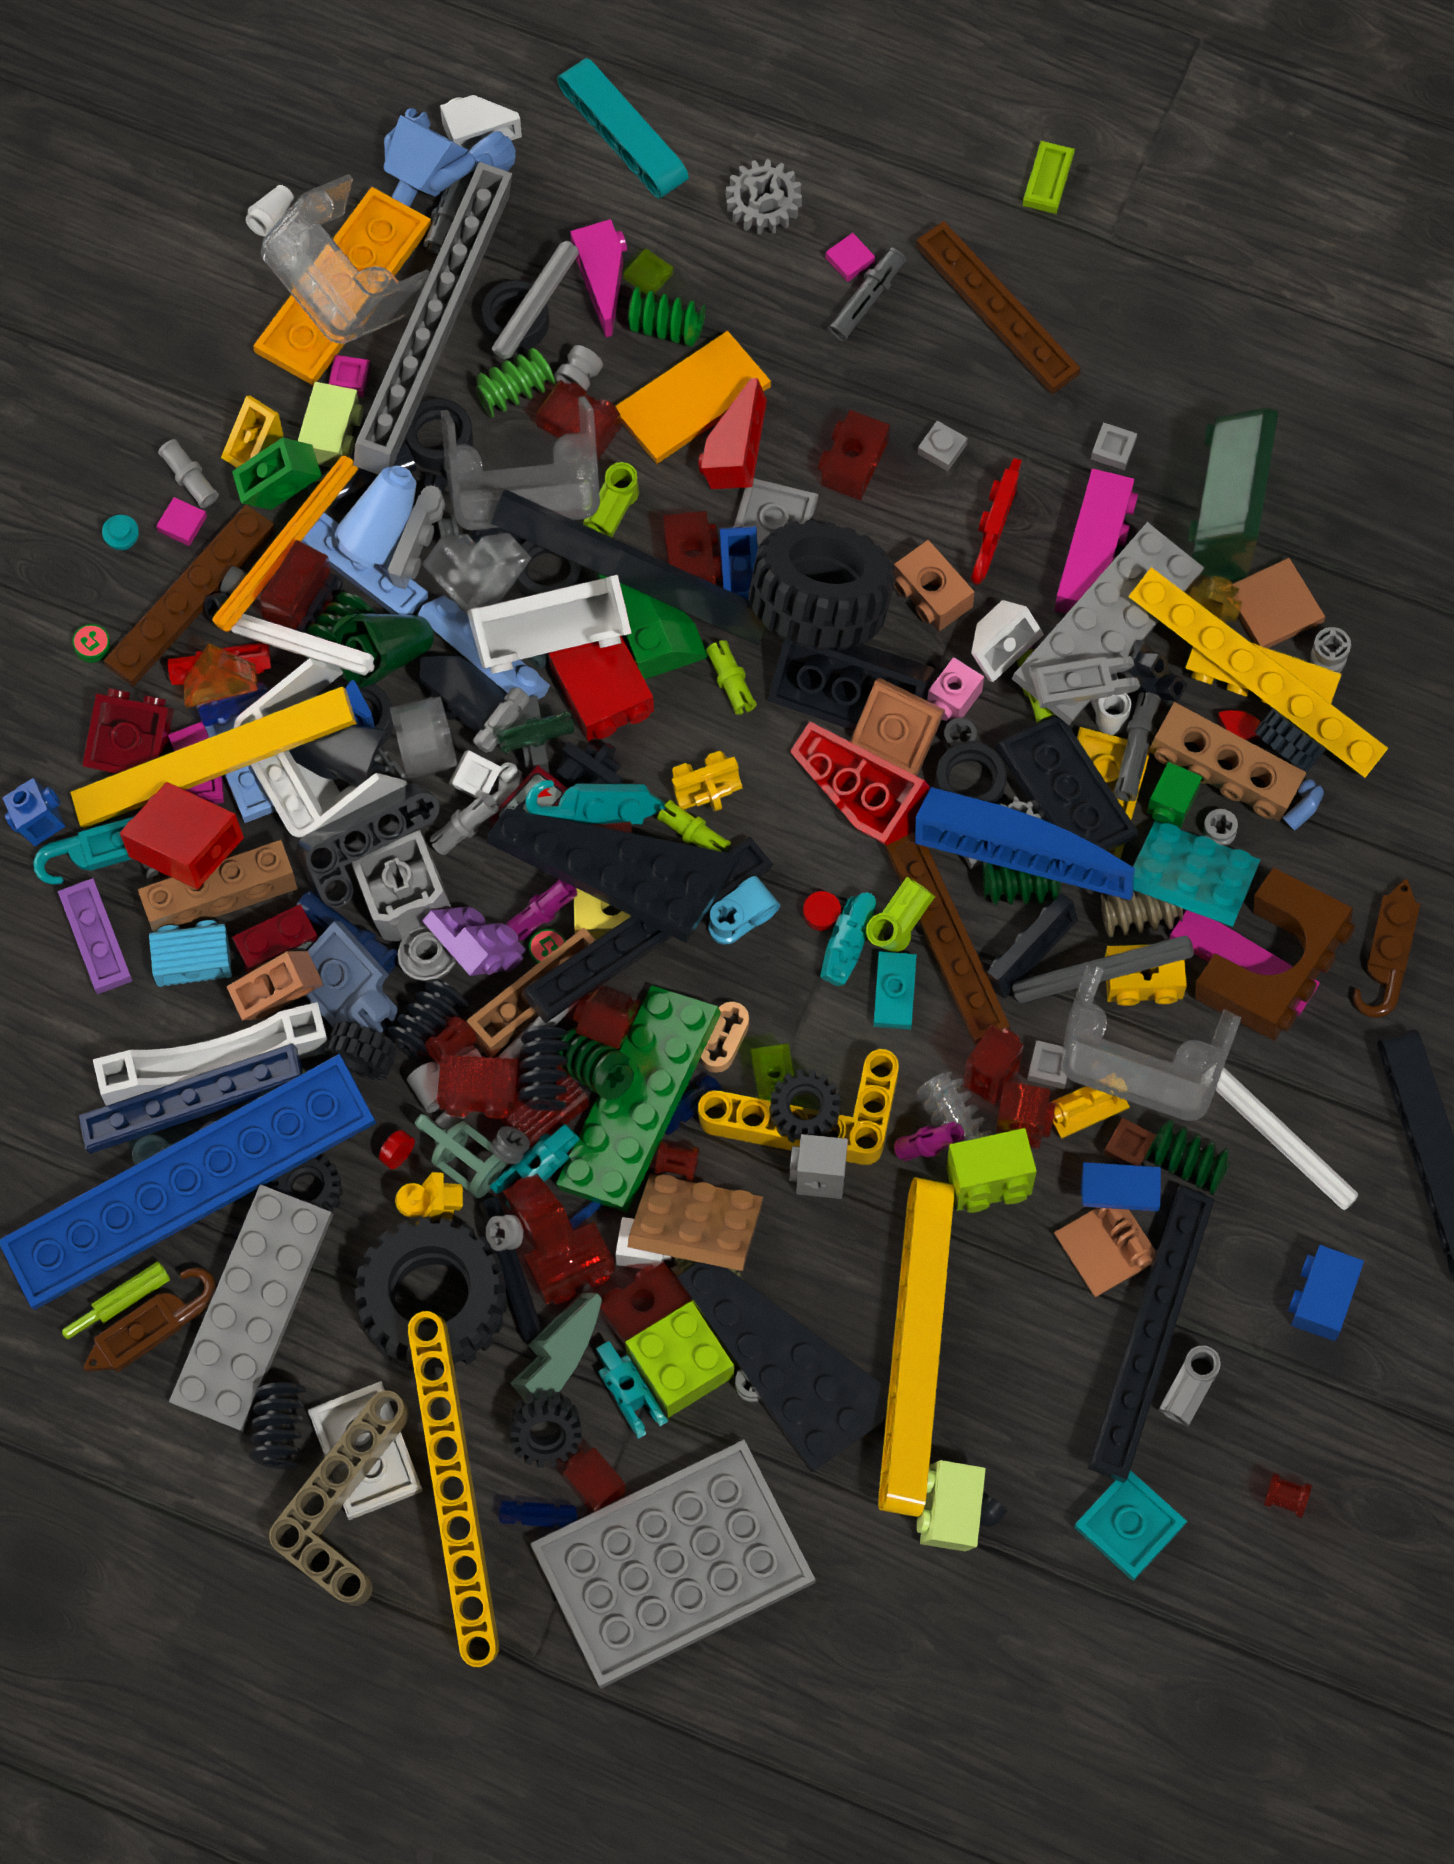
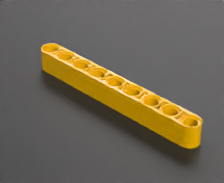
M917 1177L911 1182L907 1199L878 1497L880 1511L914 1517L922 1515L927 1495L954 1203L953 1184Z
M422 1311L411 1318L408 1324V1336L459 1651L462 1659L468 1665L482 1667L491 1663L497 1657L499 1641L448 1328L441 1316L430 1311ZM425 1319H433L438 1326L437 1335L430 1341H423L418 1335V1326ZM432 1358L440 1359L444 1365L443 1375L435 1381L429 1380L424 1373L425 1364ZM440 1397L446 1398L451 1406L449 1416L443 1420H437L431 1414L432 1402ZM445 1437L453 1438L457 1444V1452L449 1460L442 1459L437 1452L439 1441ZM452 1476L459 1478L464 1485L462 1495L455 1500L449 1499L443 1491L445 1481ZM458 1516L466 1518L470 1524V1532L462 1540L454 1538L450 1532V1524ZM464 1556L472 1558L477 1565L475 1575L469 1580L461 1578L456 1570L458 1560ZM470 1596L479 1598L483 1604V1613L478 1619H470L463 1612V1603ZM474 1637H482L488 1641L490 1652L485 1659H476L471 1655L469 1644Z

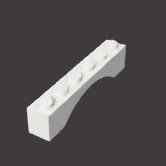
M318 1002L280 1011L256 1025L210 1041L167 1049L128 1050L93 1059L100 1094L105 1105L108 1106L292 1043L298 1049L300 1060L324 1053L323 1051L328 1040Z

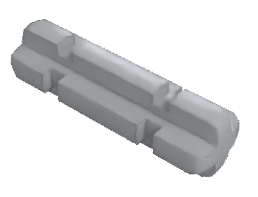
M516 687L508 692L504 698L505 702L499 704L484 724L485 729L480 730L474 738V744L483 752H491L499 742V736H504L519 716V709L523 710L529 702V696L522 689Z

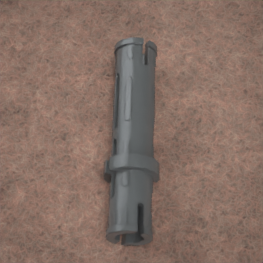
M473 171L443 191L438 207L432 211L431 227L424 240V247H428V251L439 254L469 186Z
M893 247L888 248L874 269H869L865 273L864 282L827 327V330L834 338L842 342L846 341L880 294H885L890 289L891 280L907 262L906 257L899 250Z
M1140 692L1138 694L1133 719L1128 722L1126 730L1129 733L1113 792L1115 797L1121 801L1129 802V796L1132 802L1137 799L1138 787L1150 741L1155 738L1157 730L1154 725L1161 698L1154 693L1146 692L1144 694Z

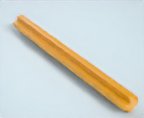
M343 455L338 459L213 616L212 621L219 629L225 632L231 631L355 475L358 467L353 466L354 461L351 458Z

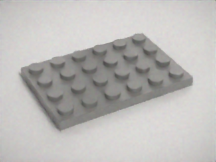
M745 1440L530 1543L535 1557L600 1689L814 1584L816 1581Z

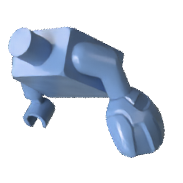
M414 108L407 109L405 117L400 115L396 127L384 138V171L400 179L392 198L408 207L411 206L418 190L436 197L460 178L472 171L475 172L479 162L507 172L515 163V147L511 139L501 131L489 134L468 151V149L429 129L430 121L427 113L422 112L418 116Z

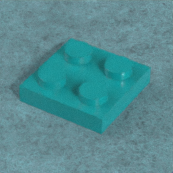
M1130 1470L1128 1479L1124 1483L1116 1480L1074 1525V1529L1134 1582L1186 1525L1187 1520Z

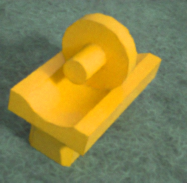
M717 751L709 754L704 759L706 767L694 771L691 764L686 763L673 767L674 778L672 779L677 805L685 810L696 805L698 807L710 803L714 812L721 810L722 803L720 798L743 789L735 757L727 758L722 751Z
M432 1172L422 1185L409 1183L402 1186L396 1194V1207L400 1213L407 1217L430 1216L432 1223L440 1221L442 1217L452 1219L454 1210L459 1211L463 1206L462 1184L444 1183L443 1173Z

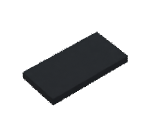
M1057 715L998 742L996 749L1042 820L1070 831L1103 848L1107 852L1136 839L1139 833L1069 725Z

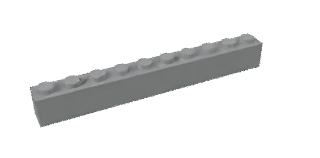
M482 162L478 163L357 438L353 466L378 475L384 468L393 466L509 199L512 173Z

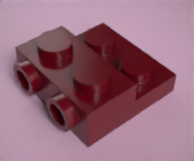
M108 688L107 695L96 693L82 766L118 774L162 757L164 745L168 743L174 708L165 707L166 699L144 695L143 702L129 700L131 692Z

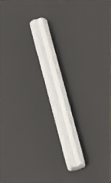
M243 614L231 629L234 634L358 674L366 675L368 672H372L375 667L373 665L374 657L369 653Z
M1219 1067L1211 1074L1208 1080L1209 1085L1341 1209L1349 1208L1356 1201L1358 1193L1224 1067Z

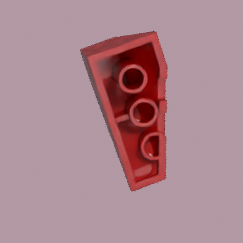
M809 721L790 753L858 831L886 846L915 832L916 815L931 788L926 781Z

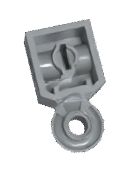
M421 831L406 835L352 862L372 919L383 940L401 942L397 955L399 965L404 973L420 981L437 980L448 974L456 964V959L424 924L423 919L431 910L449 909L452 906ZM436 953L433 958L424 960L427 955Z

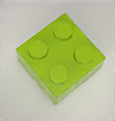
M1025 1128L949 1144L946 1171L949 1183L954 1186V1202L957 1211L967 1209L969 1213L979 1212L989 1208L991 1203L1004 1201L1008 1205L1016 1204L1026 1200L1028 1195H1032L1037 1171Z
M692 1301L625 1342L626 1354L632 1360L638 1373L668 1418L734 1378V1364Z

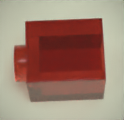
M595 1447L587 1454L584 1451H580L565 1465L567 1468L563 1472L565 1482L591 1513L612 1504L626 1492L625 1482Z

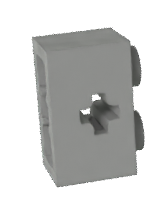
M801 1134L800 1147L792 1146L790 1162V1181L797 1182L796 1194L842 1199L848 1139Z

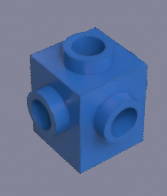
M34 778L18 786L3 797L8 813L5 814L8 824L16 833L22 834L34 846H37L66 827L57 808L61 805L57 794L50 786L44 788Z

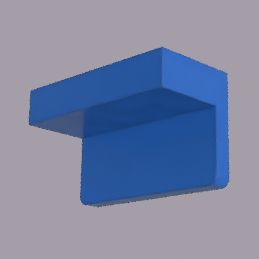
M1083 1162L1080 1195H1082V1205L1084 1207L1158 1211L1160 1209L1161 1167Z

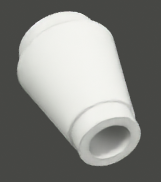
M278 185L250 206L246 216V223L249 228L260 236H268L269 233H275L291 202L294 200L292 192L287 187Z

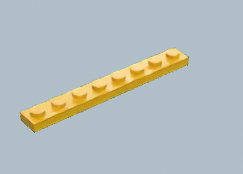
M1153 567L1147 571L1128 596L1364 778H1366L1388 750L1386 745Z

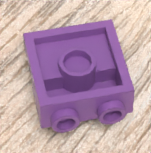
M470 906L431 910L423 919L424 924L470 976L490 975L503 971L510 972L523 960L522 954L525 948L518 942L516 932L503 923L485 925L483 915Z

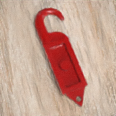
M1013 458L1009 469L1005 468L1002 480H994L989 501L994 503L990 512H983L978 532L983 533V541L971 575V582L974 585L981 584L985 579L994 552L998 546L1017 491L1019 470L1022 464L1020 459Z

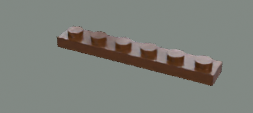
M942 221L916 240V248L1051 394H1054L1080 375L1081 368L945 221Z
M245 505L104 659L105 667L134 687L204 610L205 598L220 592L222 581L232 566L241 569L275 531L274 524L250 506Z
M915 832L888 846L885 845L886 853L901 885L906 877H909L936 896L918 923L974 1045L1009 1032V1022L928 847L915 844Z

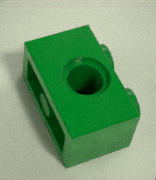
M284 437L232 471L241 503L268 510L277 507L322 477L313 445Z

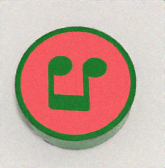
M87 624L80 627L74 633L72 639L74 652L82 661L88 663L98 662L109 653L110 640L108 633L103 627L96 624Z
M544 929L534 934L529 943L532 961L537 965L565 943V938L561 933L552 929Z

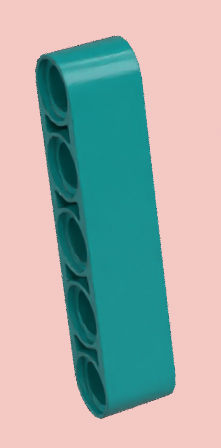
M583 59L557 77L558 85L566 98L656 198L661 199L689 179L688 172L682 161L590 59Z

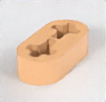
M726 1002L719 1007L722 1013L700 1058L702 1066L710 1072H723L730 1067L748 1031V1011L740 1003ZM733 1013L737 1014L738 1022L741 1025L733 1024L729 1034L725 1033L726 1020L723 1017L730 1018ZM719 1041H723V1055L725 1058L719 1056L716 1061L710 1060V1052L707 1050L714 1051Z

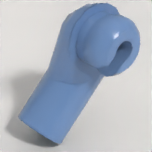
M1312 779L1305 780L1299 786L1297 791L1303 799L1282 817L1294 831L1316 812L1324 796L1321 785L1317 786Z

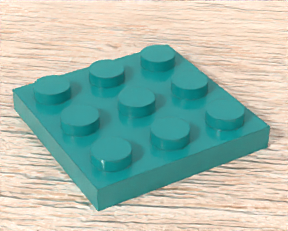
M1155 821L1133 866L1135 868L1134 890L1233 927L1261 859L1251 856L1244 850L1231 849L1217 844L1211 838L1196 836L1182 831L1173 824Z

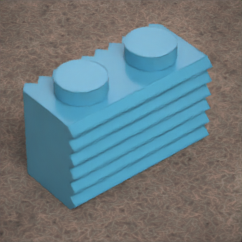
M213 920L198 922L195 928L181 929L176 925H167L160 927L156 933H149L152 973L157 986L162 987L164 985L170 986L171 984L177 985L179 983L185 984L187 982L192 983L194 981L200 982L202 980L232 977L229 940L225 924H218V922Z

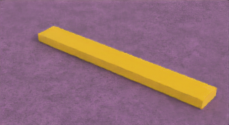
M343 686L71 791L79 825L85 829L145 806L151 796L156 794L166 782L186 790L357 724L347 690Z

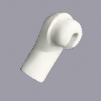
M504 763L500 766L502 769L498 774V792L491 795L497 803L495 805L498 807L523 781L521 771L513 763Z

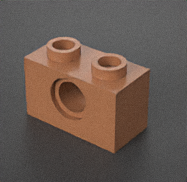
M929 540L894 564V588L903 598L908 597L915 604L916 612L921 620L926 624L931 623L938 632L973 608L974 590ZM932 584L939 589L931 592L925 590L923 586Z

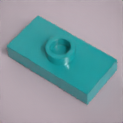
M879 951L873 1027L911 1030L917 954Z

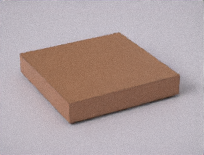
M1290 558L1225 587L1224 593L1253 642L1266 648H1270L1315 627L1325 620V615Z
M878 678L873 685L850 742L917 776L945 709Z

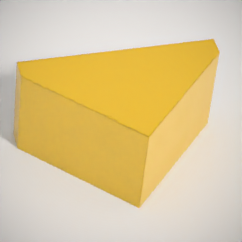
M246 396L221 458L238 468L284 437L279 414L254 397Z

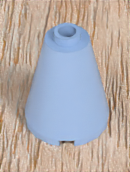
M402 466L384 468L337 526L334 536L335 539L338 537L340 540L338 547L352 561L368 568H373L375 563L385 565L383 570H388L413 509L416 480L408 469Z

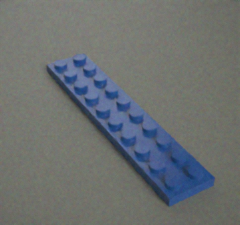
M339 1054L1 1238L0 1247L30 1307L36 1310L258 1189L260 1185L269 1183L375 1125L377 1122L346 1063Z

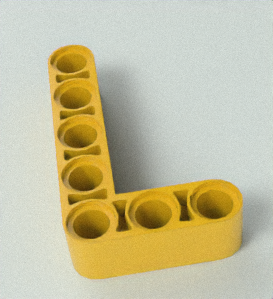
M877 1049L867 1056L864 1062L853 1117L839 1115L836 1128H832L838 1134V1138L848 1139L846 1162L870 1165L875 1163L883 1152L899 1069L896 1056L886 1049ZM876 1066H885L891 1073L885 1077H878L871 1070ZM710 1091L703 1095L698 1103L699 1124L708 1134L792 1151V1146L800 1147L801 1140L795 1139V1142L792 1143L788 1141V1135L784 1134L782 1137L778 1133L777 1125L773 1126L771 1121L772 1115L770 1114L771 1101L722 1091ZM876 1101L883 1106V1109L880 1112L871 1113L864 1108V1105L867 1102ZM790 1105L793 1115L802 1120L812 1119L819 1113V1110ZM712 1107H719L726 1112L719 1119H712L705 1113ZM755 1114L760 1116L763 1122L758 1126H749L743 1122V1119L748 1115ZM861 1137H870L876 1142V1145L870 1149H863L857 1145L856 1141Z

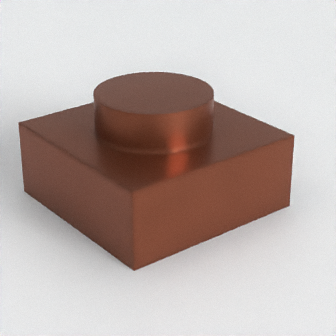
M1122 1118L1104 1150V1155L1123 1165L1141 1166L1156 1135Z

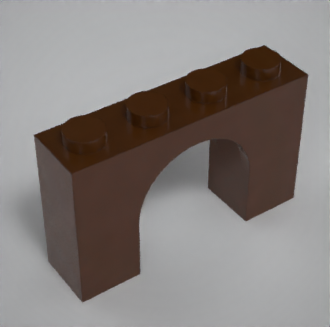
M1273 867L1254 895V914L1294 935L1303 947L1304 954L1294 967L1283 973L1262 975L1251 972L1215 953L1196 980L1195 999L1275 1041L1282 1030L1287 1032L1293 1025L1297 1016V1011L1295 1010L1300 1002L1306 1003L1311 998L1317 985L1315 980L1320 972L1327 973L1336 957L1334 951L1340 943L1345 945L1352 936L1355 925L1352 924L1353 908Z

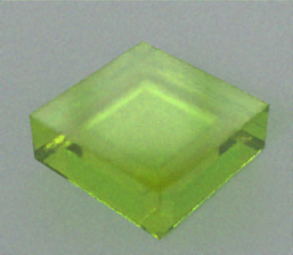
M645 248L624 271V279L633 286L640 287V290L646 295L649 290H653L655 295L672 276L673 267Z

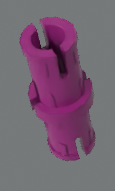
M558 880L546 892L529 900L530 904L507 922V926L519 935V941H523L538 926L552 921L555 918L554 914L578 895L576 888Z
M954 1121L936 1128L934 1126H926L920 1128L913 1135L898 1138L895 1141L894 1150L900 1160L903 1159V1161H908L922 1155L932 1157L939 1155L942 1150L949 1148V1144L963 1142L965 1133L962 1126Z

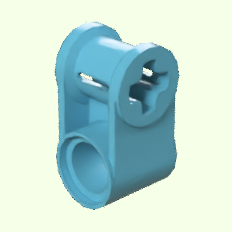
M752 876L712 906L708 926L709 934L717 943L723 945L734 943L756 926L769 920L779 910L780 903L757 876Z

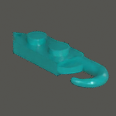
M546 780L535 784L529 790L525 801L528 813L582 824H643L645 818L666 808L664 807L665 802L650 793L645 784H575V786L565 791L558 806H540L537 803L538 795L544 789L554 785L552 780Z
M134 817L78 832L79 835L51 842L41 847L33 861L35 874L41 881L47 884L63 883V877L51 876L46 872L45 864L50 858L69 853L72 862L78 868L89 871L131 860L132 858L127 853L120 832Z

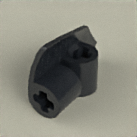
M459 656L420 658L419 681L431 690L430 701L434 709L445 719L454 720L456 717L460 718L461 723L476 735L480 730H484V724L499 704L505 702L504 698L508 693L473 663Z
M352 725L292 748L289 752L297 764L326 779H342L357 788L375 773L385 775V766L375 761L374 758L386 734V730Z

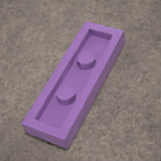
M92 878L58 891L96 994L132 982L94 879Z

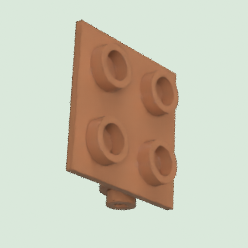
M1095 1208L1054 1232L1057 1240L1095 1298L1151 1266L1156 1252L1130 1210Z

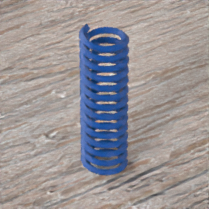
M592 1201L590 1205L588 1204L586 1208L583 1207L577 1215L575 1214L566 1223L571 1229H575V1227L577 1228L581 1222L592 1216L603 1205Z

